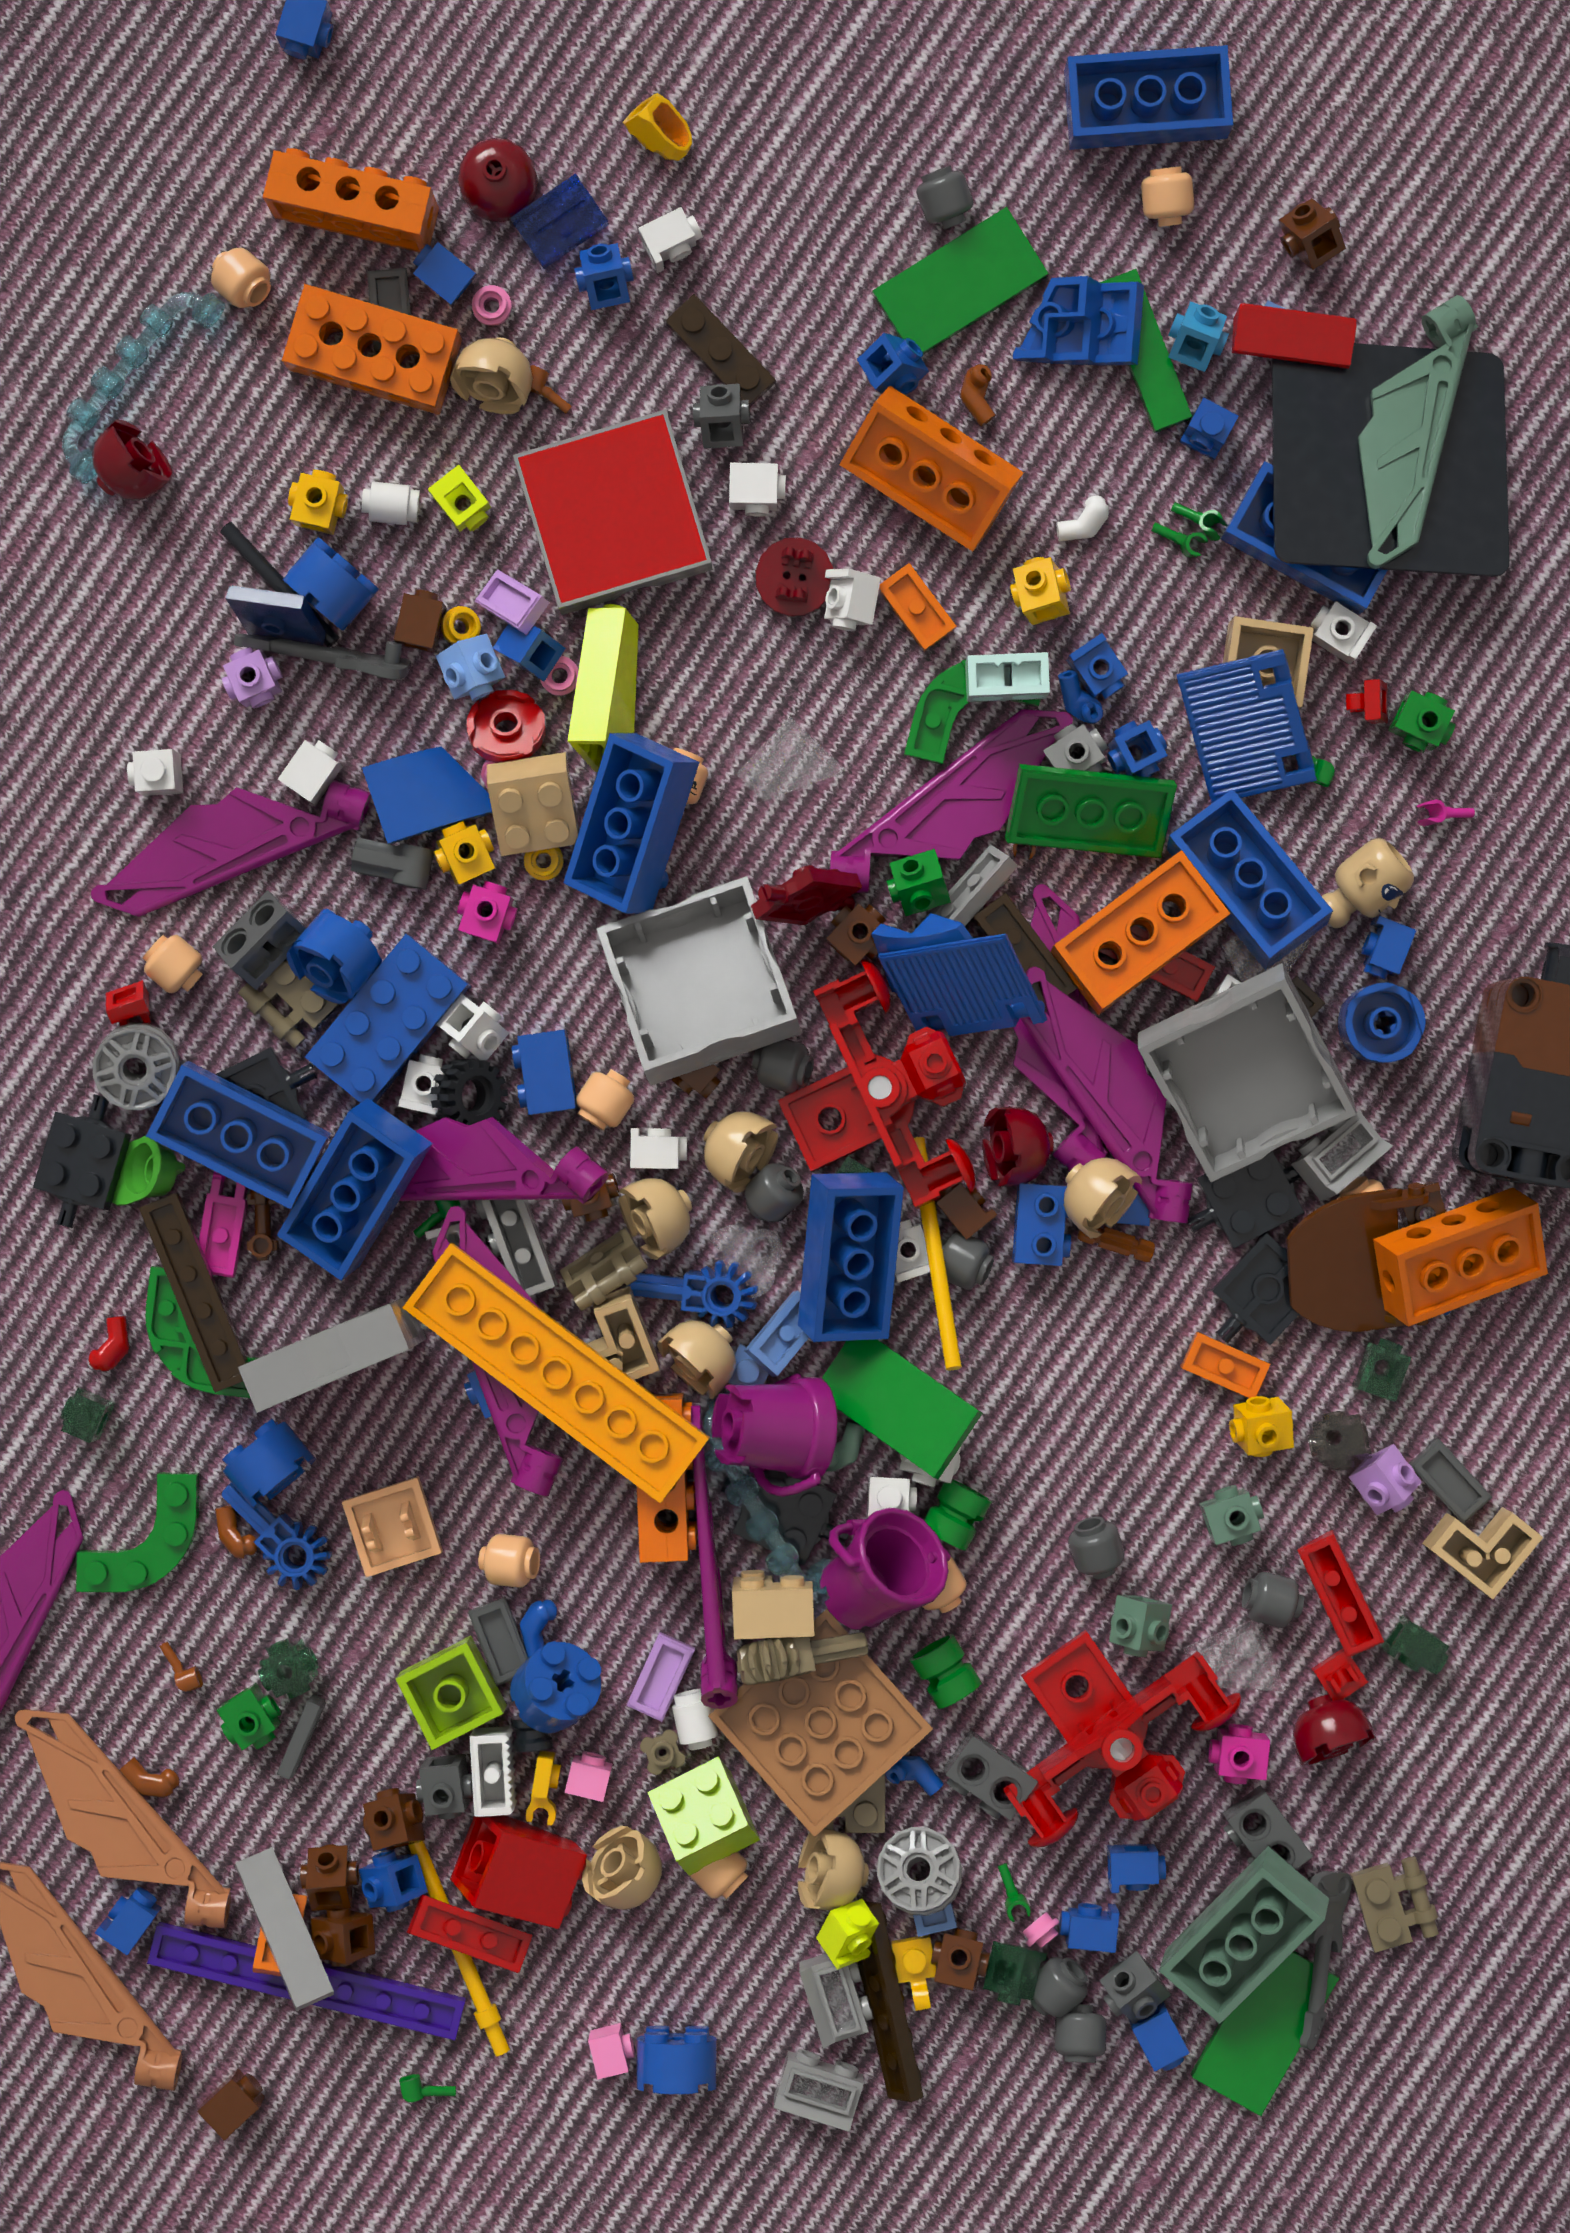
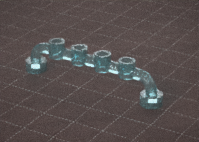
M182 292L173 295L165 302L161 309L155 304L149 305L140 317V323L146 328L139 337L134 339L131 335H127L118 343L115 354L121 360L112 371L106 366H102L93 375L91 385L97 390L88 402L78 397L70 404L66 416L72 422L63 435L62 449L65 458L71 464L69 468L70 475L79 482L87 484L97 475L93 466V451L85 449L80 452L78 449V441L82 434L95 426L100 418L101 410L109 400H113L121 393L127 377L134 369L139 368L146 361L149 349L158 338L165 336L169 332L175 316L182 309L192 308V318L206 329L212 327L220 319L225 309V303L215 295L207 293L202 297L194 292Z
M724 1388L719 1394H729L730 1391ZM718 1395L714 1399L708 1398V1410L703 1419V1431L710 1437L707 1442L711 1449L705 1453L706 1464L714 1472H721L724 1469L732 1482L725 1488V1495L728 1501L737 1507L745 1504L752 1516L745 1523L748 1535L756 1541H761L765 1538L772 1550L765 1559L768 1569L775 1575H782L785 1572L786 1576H804V1582H813V1592L818 1591L822 1594H828L826 1586L821 1589L820 1579L823 1569L831 1560L827 1558L819 1560L809 1568L808 1576L804 1574L798 1565L799 1554L791 1544L785 1543L777 1529L779 1526L777 1516L770 1509H766L758 1497L759 1487L755 1479L745 1474L741 1466L722 1464L716 1457L714 1449L724 1450L722 1438H712L711 1430L712 1415Z

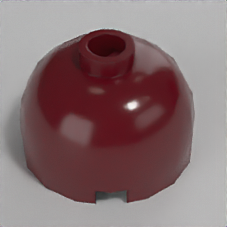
M490 138L478 142L467 151L460 164L458 183L462 198L474 214L487 221L505 222L509 221L511 217H515L519 213L523 214L529 209L537 194L538 177L533 160L521 146L509 139Z
M116 419L99 436L92 452L93 466L98 475L96 478L97 483L103 491L111 496L116 494L124 499L139 501L151 497L171 480L169 477L172 475V468L159 447L153 441L146 446L137 437L142 431L125 420Z
M995 1107L990 1110L984 1122V1127H991L990 1141L982 1139L984 1163L991 1180H1000L998 1186L1006 1187L1028 1183L1038 1177L1045 1168L1049 1155L1054 1150L1052 1134L1047 1132L1042 1120L1037 1114L1021 1107Z
M1329 1694L1308 1701L1309 1710L1298 1717L1293 1729V1742L1302 1766L1306 1763L1312 1765L1346 1754L1348 1749L1354 1747V1742H1358L1359 1747H1362L1376 1739L1368 1717L1358 1705L1344 1699L1332 1701Z

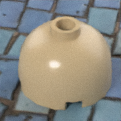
M506 338L479 339L469 344L458 357L450 377L452 388L461 398L468 402L469 396H472L477 400L484 401L480 404V409L498 414H514L518 412L521 405L523 404L524 406L527 401L533 380L528 359L512 341Z
M734 1112L725 1116L719 1122L714 1121L711 1123L704 1134V1141L706 1142L704 1161L713 1178L734 1193L744 1191L746 1185L751 1180L748 1177L753 1173L756 1166L760 1171L768 1164L774 1153L778 1141V1133L772 1129L777 1128L776 1124L753 1112Z
M1107 1157L1094 1159L1084 1166L1079 1163L1071 1169L1065 1179V1182L1068 1184L1064 1193L1065 1211L1079 1230L1090 1239L1097 1238L1102 1235L1097 1230L1099 1227L1106 1223L1111 1228L1125 1214L1138 1194L1133 1185L1135 1182L1141 1184L1142 1179L1130 1167L1116 1159Z
M645 1178L620 1189L619 1192L624 1194L618 1198L622 1217L632 1237L639 1233L646 1244L640 1248L647 1256L658 1260L682 1244L689 1233V1211L692 1210L691 1201L684 1190L680 1189L677 1191L669 1182L657 1178Z
M689 1320L682 1322L672 1328L657 1344L663 1358L670 1353L675 1363L671 1366L673 1371L699 1394L704 1395L709 1390L710 1399H714L724 1389L732 1378L736 1367L735 1353L729 1344L733 1339L728 1331L719 1324L711 1327L703 1321Z
M619 1826L609 1830L593 1845L597 1852L594 1854L592 1861L586 1859V1867L582 1872V1883L585 1891L601 1904L612 1909H632L644 1903L656 1890L662 1875V1862L656 1846L639 1831L632 1830L628 1826Z
M823 1829L815 1837L811 1833L808 1834L802 1847L798 1868L806 1867L805 1882L798 1881V1892L802 1904L805 1908L833 1910L849 1904L858 1895L861 1887L866 1885L869 1875L868 1865L864 1863L863 1854L858 1844L847 1834L834 1830Z

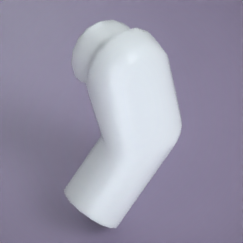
M1098 495L1091 496L1085 501V509L1078 519L1057 522L1058 541L1086 539L1095 536L1108 519L1109 507L1105 499Z

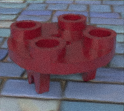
M801 537L784 538L771 544L760 556L755 570L756 588L762 602L774 612L788 617L805 616L818 611L824 604L831 579L825 578L826 570L833 569L827 553L815 542ZM789 573L791 576L789 579H784L783 574ZM801 575L806 577V580L803 582L799 580Z

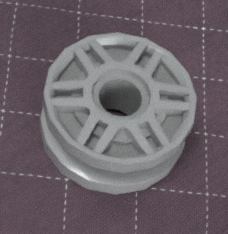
M130 1022L116 1027L99 1045L93 1059V1078L98 1091L110 1103L125 1110H144L158 1105L166 1097L179 1071L180 1056L174 1041L162 1029L148 1023ZM130 1058L141 1059L145 1063L147 1070L140 1075L131 1073L127 1068L126 1061Z
M911 1827L897 1832L885 1843L878 1857L877 1877L882 1891L896 1908L910 1915L929 1916L943 1911L955 1900L962 1885L963 1867L955 1847L943 1834L930 1828ZM918 1862H925L930 1865L929 1876L922 1881H914L910 1878L911 1867Z

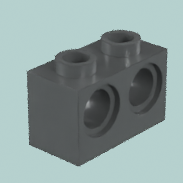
M267 890L212 947L236 974L256 990L287 958L288 950L307 927L285 904Z
M972 1730L968 1732L943 1768L945 1775L949 1777L946 1783L965 1797L969 1792L982 1800L979 1807L995 1819H999L1003 1815L1011 1821L1017 1813V1810L1008 1798H998L994 1795V1788L999 1782L1010 1781L1015 1784L1018 1791L1016 1798L1019 1803L1027 1799L1038 1783L1036 1779L1026 1773L1029 1770ZM978 1758L983 1762V1767L978 1774L968 1776L961 1771L965 1760Z
M1261 1785L1223 1812L1229 1823L1223 1829L1237 1847L1244 1843L1252 1853V1856L1247 1859L1249 1864L1268 1846L1271 1848L1277 1844L1286 1847L1283 1859L1295 1870L1313 1857ZM1253 1812L1262 1814V1822L1259 1827L1253 1830L1243 1827V1820L1248 1814Z

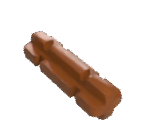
M1105 1226L1103 1229H1097L1102 1234L1097 1238L1090 1239L1081 1230L1078 1231V1239L1091 1245L1095 1242L1098 1243V1247L1128 1257L1131 1254L1134 1255V1259L1146 1263L1151 1261L1155 1251V1244L1142 1238L1136 1240L1133 1235Z

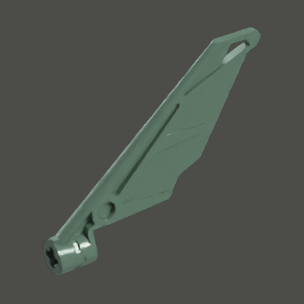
M1460 295L1454 296L1422 316L1424 331L1438 349L1374 388L1370 394L1372 419L1359 435L1358 445L1372 549L1367 555V563L1369 567L1374 569L1382 567L1419 543L1471 334L1478 328L1471 306ZM1396 526L1397 548L1388 554L1379 552V549Z

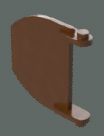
M1411 1183L1408 1185V1189L1404 1190L1392 1188L1344 1196L1319 1207L1306 1216L1286 1238L1290 1306L1307 1320L1325 1328L1338 1331L1361 1332L1405 1325L1384 1310L1373 1239L1398 1230V1208L1424 1205L1430 1201L1429 1191L1424 1189V1184ZM1429 1319L1417 1323L1415 1325H1427L1429 1323Z

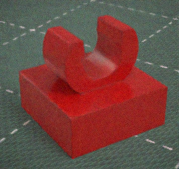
M1380 679L1364 680V693L1346 694V710L1351 713L1365 712V720L1371 724L1388 723L1387 683Z
M143 980L106 993V1013L111 1024L119 1022L120 1026L130 1023L129 1018L135 1016L141 1017L143 1023L150 1024L149 992Z
M1344 1648L1311 1669L1327 1694L1330 1695L1332 1701L1342 1700L1368 1683L1352 1657H1347Z

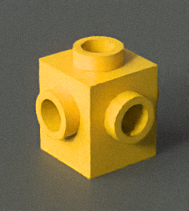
M313 470L312 475L300 473L299 482L292 483L288 496V505L293 506L290 520L295 526L334 535L338 517L344 518L348 506V495L344 494L345 489L342 484L335 481L336 475L321 470ZM322 497L318 503H315L316 499Z
M1036 557L1024 562L1023 566L1013 569L1016 583L1011 584L1010 588L1014 603L1017 607L1022 608L1023 614L1032 625L1070 614L1066 592L1071 591V586L1065 568L1059 569L1051 557Z
M461 821L441 830L444 838L436 841L439 849L433 852L443 873L450 871L455 885L462 884L495 869L489 855L490 852L494 851V847L485 829L478 831L476 824L466 827L464 821ZM461 844H466L469 848V854L466 858H462L459 855L458 849Z
M1256 1396L1247 1399L1244 1403L1233 1404L1234 1419H1231L1229 1422L1230 1435L1233 1442L1237 1443L1248 1456L1266 1457L1271 1455L1273 1451L1294 1448L1292 1410L1279 1397L1267 1398Z

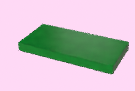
M1005 207L872 290V295L897 335L903 339H912L921 348L924 355L1048 277L1049 273L1011 212Z
M1019 764L1005 839L1007 843L1161 858L1177 784L1175 780Z
M878 1339L846 1341L822 1377L832 1390L838 1410L937 1480H939L983 1414V1412Z
M1293 1951L1225 2020L1218 2024L1190 2073L1192 2078L1257 2115L1262 2116L1301 2047L1300 2037L1303 2034L1305 2012L1308 2011L1314 1962ZM1330 1971L1328 1973L1325 2003L1339 1980L1338 1976Z

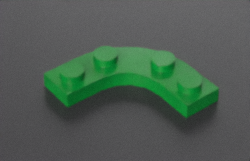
M966 660L939 674L922 694L914 713L904 756L939 765L943 764L952 725L957 714L970 703L967 702ZM1041 699L1010 701L1039 707Z
M151 1266L145 1317L148 1337L155 1354H158L174 1377L194 1389L218 1395L250 1398L244 1381L216 1393L214 1392L163 1267ZM246 1356L248 1362L257 1359L255 1357Z
M158 1473L156 1518L154 1528L145 1542L135 1548L121 1551H78L76 1592L134 1591L157 1582L171 1572L188 1552L196 1534L199 1516V1473Z

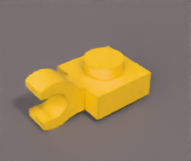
M543 1750L539 1752L531 1802L526 1810L527 1822L532 1823L534 1811L538 1808H543L548 1812L547 1825L552 1826L556 1819L557 1809L549 1798L550 1788L557 1789L560 1778L561 1765L554 1764L556 1752Z
M930 1934L891 1941L896 1959L895 1967L898 1982L911 1983L915 2011L931 2008L926 1978L935 1977L936 1965L931 1964L933 1949Z

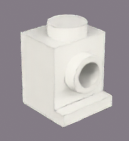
M682 207L638 228L640 239L657 273L664 270V261L670 259L671 262H676L692 253L691 248L696 246V241L703 238L694 216L686 218Z
M849 568L826 570L825 578L831 579L825 599L826 611L824 619L832 620L833 628L845 631H856V625H873L881 578Z
M1336 601L1329 609L1323 605L1310 624L1311 627L1316 629L1313 633L1312 641L1349 665L1356 660L1377 627L1374 623L1366 621ZM1337 622H1342L1348 626L1347 635H1339L1336 632L1335 625Z
M420 1054L418 1061L409 1060L398 1107L434 1115L440 1111V1108H432L431 1101L437 1100V1094L430 1093L431 1087L439 1086V1083L433 1081L436 1074H443L440 1070L443 1059ZM422 1076H427L431 1080V1087L427 1091H421L417 1086L418 1079Z
M631 1128L630 1168L679 1169L680 1161H687V1137H672L671 1129L648 1128L647 1136H640V1128Z
M910 1219L900 1222L895 1271L898 1283L930 1272L925 1237L921 1224L912 1226ZM905 1242H911L915 1245L916 1251L911 1257H904L900 1252V1248Z

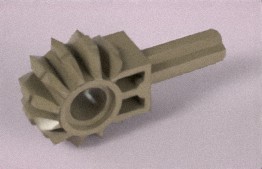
M862 1632L810 1641V1637L772 1638L741 1646L736 1651L738 1659L736 1664L742 1683L747 1685L765 1684L793 1678L794 1676L810 1674L816 1671L815 1665L865 1656L868 1654V1642L865 1634Z

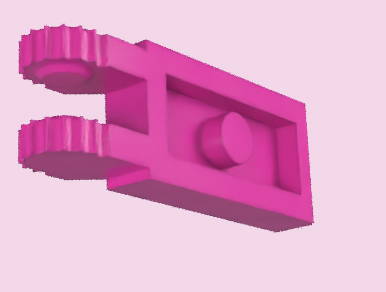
M214 1171L210 1193L206 1195L199 1243L213 1275L235 1278L248 1205L246 1199L248 1188L236 1182L234 1197L221 1195L226 1177Z

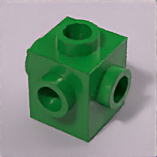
M1410 691L1404 696L1388 731L1404 738L1402 744L1420 753H1424L1426 749L1432 751L1440 743L1446 745L1456 726L1455 723L1451 722L1455 710L1446 707L1448 701L1436 694L1426 692L1423 696ZM1422 718L1426 720L1428 727L1423 724Z
M935 849L889 863L893 879L886 881L893 903L901 901L905 916L951 903Z
M257 1683L224 1702L216 1710L224 1722L221 1725L224 1735L232 1745L237 1743L242 1751L252 1744L257 1750L276 1737L273 1731L281 1724V1720L278 1717L281 1715V1710L271 1695L265 1696ZM248 1717H251L254 1722H251Z

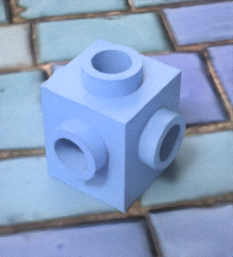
M487 633L457 641L436 655L444 680L454 700L469 695L472 701L486 697L494 692L492 686L505 678L500 661L494 652Z

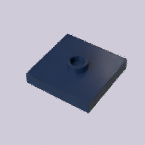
M229 586L225 599L248 634L271 636L323 646L326 632L304 595Z

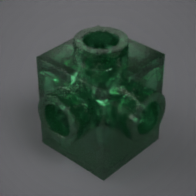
M286 1638L266 1648L268 1654L259 1662L261 1668L258 1669L259 1678L266 1691L272 1690L275 1698L287 1693L288 1698L292 1699L311 1689L309 1683L319 1674L317 1671L319 1664L310 1646L306 1647L302 1638L292 1643ZM280 1666H289L292 1670V1677L286 1678Z

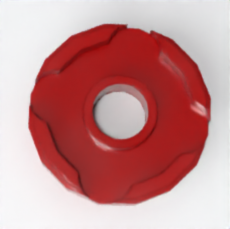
M496 690L481 702L479 699L472 705L467 716L468 740L476 753L491 762L499 763L530 758L541 747L546 736L545 714L540 709L541 707L535 703V700L526 693L516 690ZM504 720L513 721L517 724L515 729L509 732H501L496 729V725Z

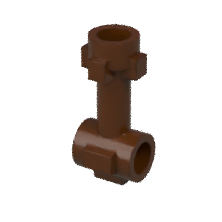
M250 1189V1194H247V1204L254 1205L255 1236L250 1241H247V1251H250L257 1258V1261H267L275 1251L279 1250V1241L275 1240L271 1235V1205L278 1203Z

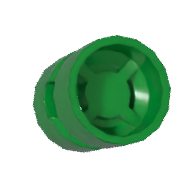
M952 1479L951 1483H943L937 1494L940 1504L929 1509L924 1521L938 1535L939 1539L966 1551L977 1532L973 1526L974 1522L983 1520L992 1501L974 1489Z
M954 1634L946 1635L930 1643L910 1658V1662L920 1679L930 1682L927 1691L938 1709L958 1702L982 1684L971 1663H963L962 1659L965 1653Z

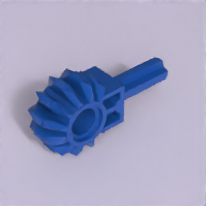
M718 1260L715 1262V1272L710 1267L705 1266L701 1271L689 1270L684 1274V1278L639 1273L636 1275L638 1280L628 1285L631 1287L634 1296L682 1301V1311L697 1312L700 1318L710 1312L712 1314L710 1319L711 1326L718 1324L721 1317L726 1328L734 1326L735 1317L739 1321L745 1322L749 1318L745 1308L753 1310L758 1304L754 1299L747 1296L759 1291L757 1285L747 1286L745 1283L752 1277V1273L746 1271L739 1276L737 1274L740 1268L738 1262H733L727 1272L723 1260ZM718 1285H726L732 1290L734 1294L732 1303H723L717 1298L716 1288Z
M232 1483L223 1490L222 1497L260 1534L254 1543L264 1552L263 1559L275 1561V1564L266 1570L268 1575H272L277 1571L282 1573L278 1579V1585L284 1586L292 1577L293 1589L299 1590L302 1588L303 1578L307 1584L313 1586L317 1583V1577L314 1572L321 1575L327 1573V1566L319 1560L330 1559L332 1552L328 1550L320 1551L319 1547L328 1542L327 1536H322L317 1540L313 1538L317 1531V1526H309L305 1534H303L301 1521L294 1522L286 1513L276 1518L259 1500L258 1502L262 1506L253 1510ZM292 1545H298L305 1550L307 1556L304 1565H296L289 1559L288 1552Z

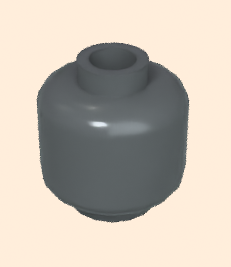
M950 165L922 176L923 183L918 186L916 194L926 221L930 224L941 222L943 229L965 222L964 213L973 207L974 201L963 172L958 170L952 171Z
M788 1039L756 1049L752 1061V1068L757 1070L758 1080L761 1085L786 1093H793L800 1086L806 1087L814 1067V1058L809 1056L807 1047L802 1043Z
M777 1163L764 1166L745 1187L746 1205L750 1213L759 1220L779 1222L785 1219L800 1204L804 1195V1189L798 1173L790 1167Z
M959 1231L952 1234L948 1240L941 1239L948 1282L966 1290L972 1289L977 1284L982 1286L988 1278L994 1263V1256L990 1255L989 1245L972 1236L966 1240Z
M1089 1517L1076 1523L1074 1530L1068 1537V1545L1076 1569L1082 1574L1092 1575L1095 1579H1103L1113 1575L1116 1571L1115 1568L1124 1560V1548L1118 1528L1112 1522L1105 1521L1102 1517Z
M1260 1572L1254 1579L1249 1578L1246 1582L1242 1595V1607L1247 1609L1250 1620L1284 1628L1292 1621L1293 1617L1299 1618L1302 1613L1304 1596L1299 1594L1298 1585L1294 1579L1269 1572Z
M1070 1958L1049 1959L1029 1980V1990L1032 1995L1030 1998L1031 2004L1044 2016L1049 2014L1056 2018H1062L1080 2004L1088 1993L1086 1984L1088 1978L1085 1971L1077 1962Z
M1078 2004L1070 2013L1062 2018H1055L1054 2047L1057 2053L1064 2055V2062L1096 2063V2057L1102 2056L1106 2051L1107 2022L1105 2017L1093 2013V2005Z

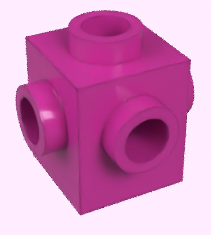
M484 881L483 887L473 885L471 892L464 891L457 910V914L463 915L458 930L500 944L504 929L511 931L518 908L512 907L514 899L505 895L507 888ZM486 905H492V914L488 917H483V908Z
M1229 1724L1228 1730L1218 1729L1217 1739L1210 1740L1208 1761L1209 1763H1214V1769L1218 1775L1223 1776V1781L1233 1784H1247V1778L1266 1780L1270 1739L1265 1733L1252 1732L1253 1727L1242 1724ZM1242 1751L1240 1755L1234 1757L1237 1752Z

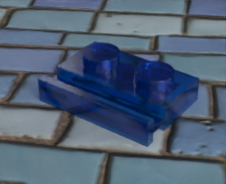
M574 174L510 218L512 224L516 227L543 269L609 225L608 220L583 186L577 174Z

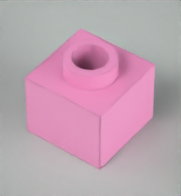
M584 1751L582 1756L574 1754L564 1793L603 1802L613 1764L605 1762L606 1757L598 1753Z
M621 2023L590 2030L588 2043L597 2079L629 2072L630 2058L635 2057V2049L631 2034L624 2035Z

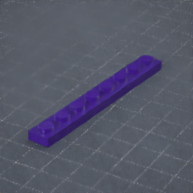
M160 1921L156 1925L147 1964L291 2000L281 1976L253 1972L256 1945ZM322 1962L334 1990V1995L312 2005L456 2040L466 1998Z

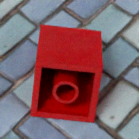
M474 1816L450 1880L474 1908L559 1929L563 1917H566L570 1912L572 1894L577 1880L582 1878V1872L586 1867L587 1854L572 1840L509 1816Z

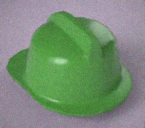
M146 1136L131 1141L112 1203L118 1206L129 1205L145 1198L160 1197L168 1194L175 1183L176 1175L185 1171V1164L177 1161L173 1150Z

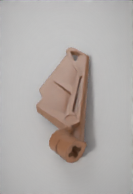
M29 1709L19 1710L15 1715V1722L18 1727L27 1732L66 1838L91 1852L100 1876L189 1886L185 1907V1925L201 1927L206 1925L210 1928L226 1929L231 1907V1888L223 1887L71 1715ZM33 1717L48 1718L57 1739L29 1724Z
M0 1862V1869L10 1872L17 1889L16 1891L0 1881V1926L21 1993L44 2006L52 2031L55 2033L139 2046L140 2052L135 2070L134 2084L146 2087L156 2086L158 2089L175 2091L181 2071L182 2050L175 2049L32 1868L25 1865Z

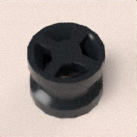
M519 1715L511 1718V1727L516 1730L517 1737L513 1742L514 1751L533 1752L553 1747V1738L548 1733H543L529 1727L522 1721Z

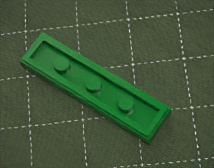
M1137 269L1100 282H1139L1142 284ZM1144 290L1138 365L1128 366L1153 432L1157 433L1191 420L1192 414L1172 361L1168 358L1169 353Z

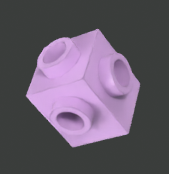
M251 647L240 650L230 656L231 662L223 665L227 676L222 678V682L231 700L237 698L245 707L252 706V708L264 706L274 700L273 695L282 692L278 680L283 678L275 658L273 656L267 658L260 649L254 652ZM255 670V679L252 682H244L242 675Z
M1394 1444L1366 1457L1349 1476V1479L1358 1489L1362 1498L1369 1504L1376 1515L1391 1508L1394 1512L1405 1508L1414 1500L1411 1494L1422 1483L1412 1466L1408 1464Z

